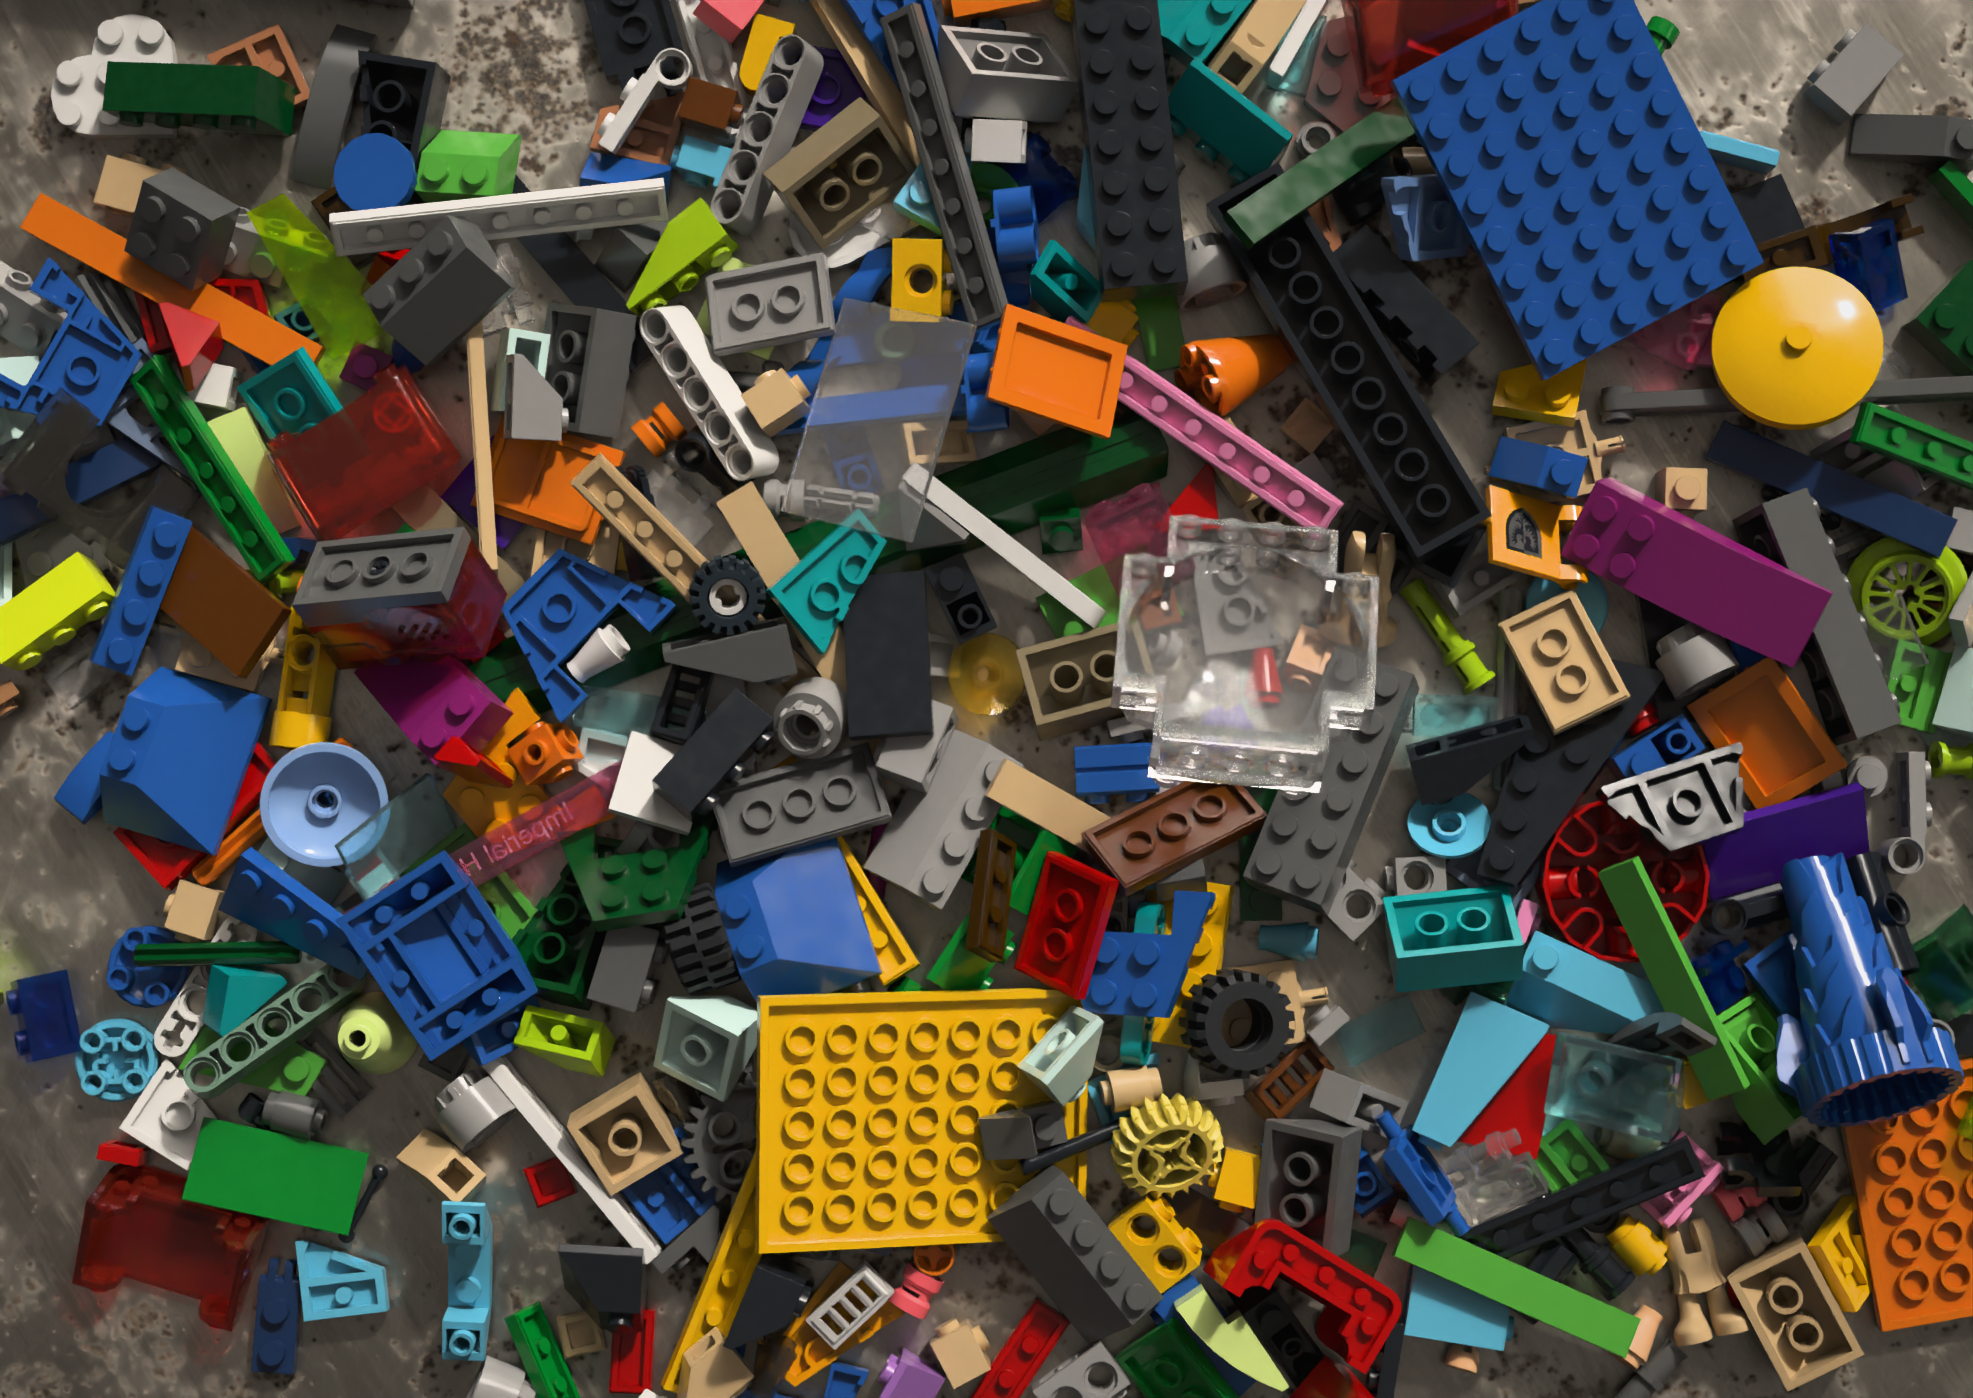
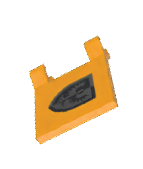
M1492 485L1486 488V506L1492 515L1487 526L1488 563L1557 582L1564 590L1571 588L1576 590L1578 582L1583 584L1588 582L1587 568L1578 564H1561L1559 529L1564 532H1571L1575 525L1574 523H1576L1583 509L1582 507L1555 505Z

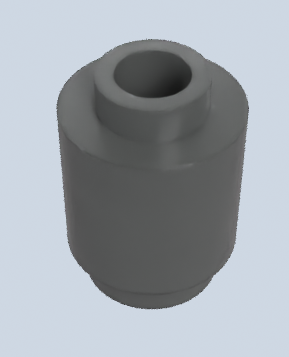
M284 1090L280 1094L271 1092L264 1105L262 1124L270 1126V1130L312 1140L315 1133L321 1134L323 1132L328 1111L322 1109V1100Z

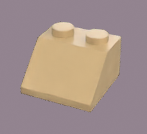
M642 1071L570 1113L567 1128L610 1196L683 1154L666 1111Z

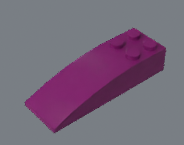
M1611 477L1596 481L1560 554L1673 614L1792 668L1795 667L1834 593Z

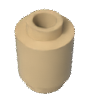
M1146 1065L1107 1071L1105 1073V1081L1099 1082L1103 1106L1110 1105L1113 1113L1129 1111L1131 1106L1140 1109L1144 1106L1145 1097L1151 1102L1159 1100L1161 1093H1163L1157 1067L1147 1068Z

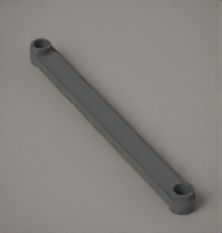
M1973 376L1876 380L1861 403L1871 402L1876 405L1971 401L1973 400ZM1610 386L1601 389V397L1599 398V414L1602 416V423L1606 425L1630 424L1635 422V417L1741 412L1729 401L1721 388L1634 392V388L1631 386Z

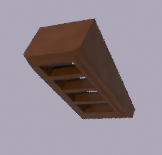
M1306 1037V1042L1297 1044L1287 1055L1279 1060L1280 1063L1274 1069L1270 1068L1266 1074L1257 1079L1244 1092L1245 1095L1243 1097L1264 1121L1269 1118L1283 1119L1316 1087L1324 1068L1331 1071L1335 1069L1309 1037ZM1302 1054L1317 1070L1313 1075L1299 1061L1298 1058ZM1289 1066L1304 1081L1302 1085H1299L1286 1069ZM1277 1078L1291 1093L1288 1097L1274 1083ZM1264 1090L1268 1092V1094L1274 1099L1278 1106L1275 1107V1105L1263 1093Z

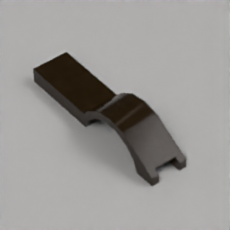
M1912 193L1837 221L1813 225L1755 244L1764 263L1740 275L1741 284L1743 285L1754 277L1775 269L1787 267L1818 269L1841 263L1923 234L1924 229L1922 225L1912 228L1905 205L1914 201Z

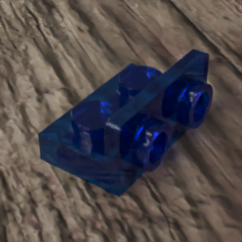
M1028 131L1026 164L986 163L1004 169L1013 177L1018 187L1032 186L1039 228L1068 201L1075 200L1079 196V190L1075 186L1077 181L1074 175L1065 166H1059L1050 155L1052 150L1047 141L1039 134H1033L1031 131Z
M1879 219L1851 232H1835L1829 235L1836 275L1858 289L1869 301L1875 313L1908 298L1893 219Z
M1726 939L1708 947L1706 953L1690 959L1716 1014L1749 992L1745 984L1744 974L1734 961V958L1750 948L1747 940L1732 945L1730 939Z
M67 969L10 982L11 990L6 991V1002L10 1015H17L20 1031L14 1032V1041L18 1055H25L26 1063L83 1051L79 1043L81 1036Z

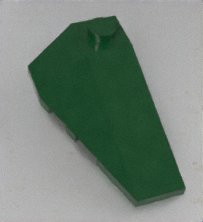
M598 836V859L612 855H622L617 850L623 840ZM567 863L560 872L561 879L547 898H541L535 907L537 909L535 915L524 930L520 928L512 941L518 948L538 989V992L533 995L551 1003L589 1011L593 1000L588 999L587 995L607 931L597 932L570 865Z

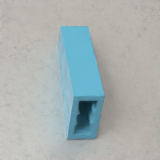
M1471 991L1412 1128L1413 1131L1420 1134L1418 1141L1441 1151L1443 1145L1452 1147L1545 1037L1551 1025Z

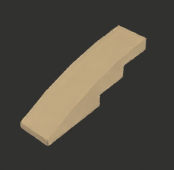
M1003 758L984 794L986 797L1016 812L1023 818L1091 856L1093 855L1082 843L1081 833L1111 818Z

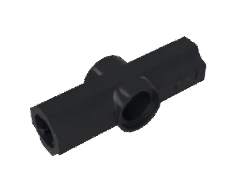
M1870 851L1847 859L1846 863L1856 895L1862 896L1865 900L1876 934L1883 933L1894 968L1899 967L1903 978L1917 973L1920 966L1905 926L1910 921V911L1902 896L1892 890L1880 853Z

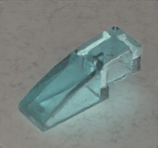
M578 685L590 698L573 715L572 726L630 735L631 731L651 736L649 732L661 699L660 696ZM674 706L672 708V713L689 716L690 711ZM706 709L703 715L701 725L707 720ZM668 723L667 729L682 733L685 728Z

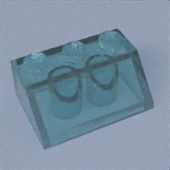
M1558 1031L1544 1113L1669 1143L1678 1131L1685 1093L1684 1060Z

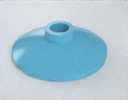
M1466 792L1442 805H1432L1430 803L1422 806L1419 798L1411 807L1407 819L1408 832L1416 846L1432 856L1445 859L1462 858L1478 851L1486 843L1491 826L1490 814L1485 805L1479 799Z

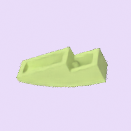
M242 407L208 421L207 423L279 535L301 527L273 454L266 447L252 411Z
M1202 1284L1173 1302L1175 1308L1190 1328L1216 1354L1233 1367L1253 1379L1282 1392L1289 1388L1287 1381L1239 1309L1224 1319Z

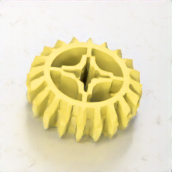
M1177 1092L1172 1099H1168L1167 1096L1161 1093L1159 1100L1151 1102L1145 1097L1144 1106L1140 1109L1131 1106V1117H1119L1120 1128L1112 1131L1113 1143L1110 1144V1153L1114 1161L1117 1174H1120L1128 1188H1135V1191L1140 1196L1149 1192L1155 1199H1158L1162 1193H1166L1173 1199L1175 1192L1179 1190L1189 1194V1186L1194 1183L1203 1186V1175H1213L1214 1164L1222 1161L1220 1150L1224 1148V1139L1220 1132V1124L1217 1118H1214L1211 1109L1205 1103L1200 1104L1194 1096L1185 1100L1184 1096ZM1193 1133H1195V1137L1191 1143L1190 1137L1193 1135ZM1143 1148L1145 1154L1140 1159L1138 1157Z

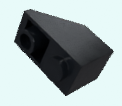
M962 552L924 570L960 645L998 627Z

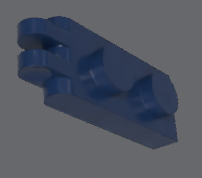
M270 1258L268 1274H261L259 1277L251 1371L280 1374H294L296 1372L302 1300L299 1277L296 1276L297 1260L295 1259L286 1260L284 1275H280V1258Z

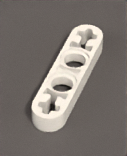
M229 916L222 923L211 942H233L237 935L232 930L233 925H242L244 922ZM248 925L246 931L251 934L249 940L240 939L238 942L260 941L262 931ZM195 966L154 1034V1044L162 1055L177 1057L188 1053L204 1026L202 1022L203 1013L198 1015L192 1013L187 1007V998L191 992L197 990L205 995L207 994L210 976L209 966ZM177 1013L186 1020L196 1022L195 1028L191 1024L185 1025L180 1033V1038L184 1041L183 1045H175L172 1048L169 1046L171 1039L166 1035L167 1031L177 1030L184 1021L176 1018Z

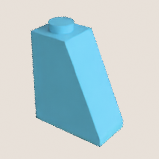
M1412 1264L1408 1265L1400 1320L1405 1324L1404 1335L1504 1351L1505 1341L1512 1340L1515 1325L1514 1316L1509 1315L1510 1309L1507 1306Z

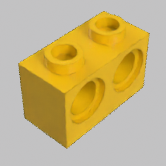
M1148 1192L1143 1196H1139L1111 1218L1108 1228L1162 1294L1200 1265L1202 1244L1190 1228L1187 1227L1183 1230L1175 1220V1211L1166 1198L1160 1196L1158 1199H1155ZM1139 1216H1147L1154 1221L1156 1226L1145 1230L1140 1228L1134 1219ZM1166 1248H1173L1181 1254L1182 1259L1169 1261L1163 1257L1161 1251Z

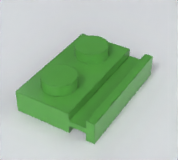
M1893 639L1884 679L1889 691L1894 693L1899 702V716L1902 722L1896 725L1919 730L1927 734L1936 733L1937 727L1932 722L1953 653L1943 652L1936 648L1904 639Z
M1571 1116L1567 1117L1541 1138L1537 1160L1524 1157L1551 1191L1611 1167Z

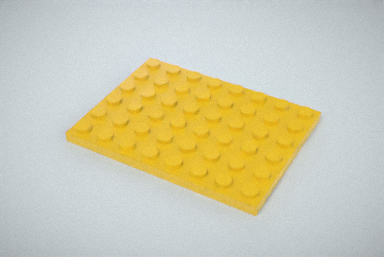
M1052 987L758 995L755 1251L758 1254L1004 1242L986 1217L1040 1170L1023 1176L1018 1165V1160L1020 1159L985 1160L977 1118L1051 1100L1016 1066L1072 1004L1083 1009L1082 1001L1076 1000ZM1088 1080L1085 1082L1086 1088L1080 1097L1071 1103L1067 1102L1064 1107L1062 1106L1067 1139L1087 1132ZM1046 1148L1038 1149L1037 1152L1042 1151ZM1087 1150L1052 1164L1066 1174L1085 1199L1087 1189Z

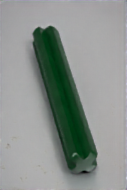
M282 941L138 944L134 949V963L138 967L298 964L302 958L301 950Z

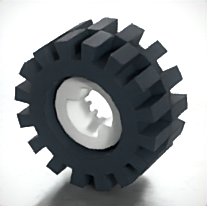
M728 554V558H721V555L714 556V560L708 562V560L701 564L702 568L699 571L696 570L693 574V581L689 587L690 604L695 618L698 617L703 627L706 628L708 626L712 628V632L719 634L720 631H725L726 635H734L733 631L740 630L741 633L747 631V626L751 623L755 625L759 620L758 615L760 613L763 614L765 608L766 592L759 571L755 566L752 567L748 560L744 558L742 560L736 559V555ZM724 585H732L734 593L739 595L737 601L734 604H729V606L722 605L721 597L716 595L717 590Z

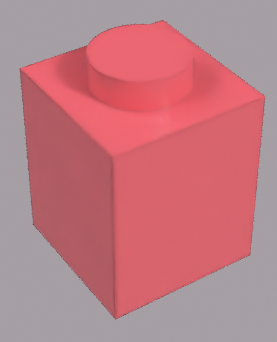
M700 0L701 2L692 14L732 44L764 0Z

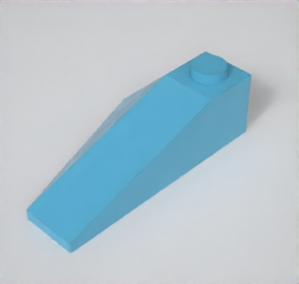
M1536 930L1523 957L1522 980H1514L1506 1006L1551 1025L1550 1028L1615 1034L1626 1025L1647 1015L1665 1012L1650 982Z

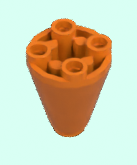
M1263 334L1196 340L1186 343L1181 347L1180 369L1174 371V379L1178 389L1184 393L1187 392L1188 396L1223 418L1284 373L1287 367L1293 364V360L1278 335Z

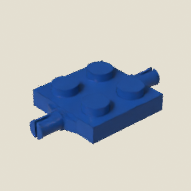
M1389 1109L1379 1114L1374 1121L1382 1129L1389 1143L1382 1156L1385 1160L1384 1167L1390 1178L1396 1183L1400 1182L1409 1194V1204L1416 1215L1420 1218L1425 1217L1430 1226L1444 1219L1457 1238L1468 1232L1471 1227L1458 1211V1206L1455 1202L1458 1194L1457 1189L1427 1146L1418 1141L1419 1135L1412 1130L1413 1126L1409 1124L1401 1129Z

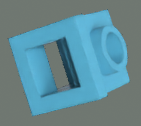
M685 135L682 146L676 145L673 150L670 166H672L671 169L677 170L679 175L684 176L683 181L685 183L706 189L707 185L711 184L716 191L732 149Z

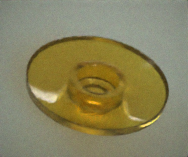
M985 633L959 645L954 651L948 666V683L956 701L966 710L984 716L997 715L1013 707L1025 690L1015 651L1019 649L1018 646L1010 639L994 633ZM982 666H985L989 672L988 678L985 681H980L977 676V672Z

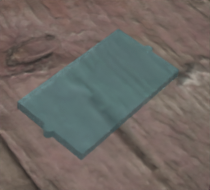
M425 773L334 845L346 867L345 876L352 879L363 900L366 901L378 893L457 828L446 806L447 800L441 796L431 774Z

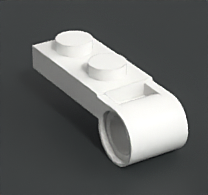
M676 48L662 50L639 80L633 77L630 79L620 95V99L625 101L616 115L610 112L597 131L602 136L598 144L616 155L660 85L668 89L677 90L688 84L689 78L693 75V68L689 58L683 51ZM671 58L680 59L685 66L683 75L676 80L666 79L662 75L664 62Z

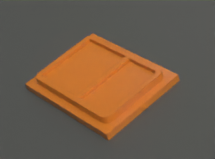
M1006 304L1003 308L985 399L1107 440L1111 436L1128 345Z
M503 413L490 448L494 514L594 546L604 518L570 485V481L600 452L613 466L621 467L626 453L569 433H562L561 441L504 439L505 413ZM475 490L470 505L477 508V498Z
M1765 657L1752 666L1745 667L1736 676L1716 688H1711L1708 693L1687 705L1688 710L1715 749L1741 742L1743 755L1739 758V777L1743 778V790L1756 809L1789 801L1800 793L1807 792L1812 786L1848 765L1781 665L1772 658Z

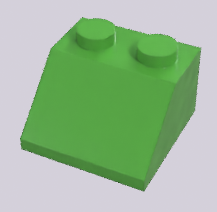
M441 130L421 152L415 192L425 203L512 194L522 137L518 134Z

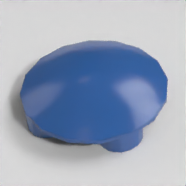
M150 925L130 928L118 940L110 952L106 976L107 984L115 990L121 999L132 1006L153 1008L167 1004L179 994L188 979L191 966L138 967L134 963V949L138 944L182 943V941L175 939V934L166 928Z

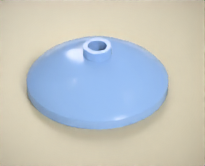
M332 742L306 744L284 755L268 773L260 796V815L265 831L271 841L288 857L310 866H338L360 857L378 840L388 816V792L383 777L376 766L357 750ZM322 792H328L333 796L334 800L332 803L324 805L318 801L317 797Z

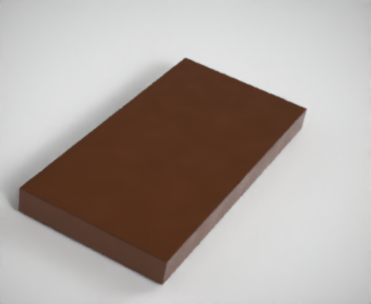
M194 525L190 528L159 607L237 677L247 679L292 612L289 607Z
M1220 763L1082 832L1081 836L1082 843L1109 876L1119 880L1118 888L1127 897L1262 828L1267 814L1230 770H1225L1223 764Z

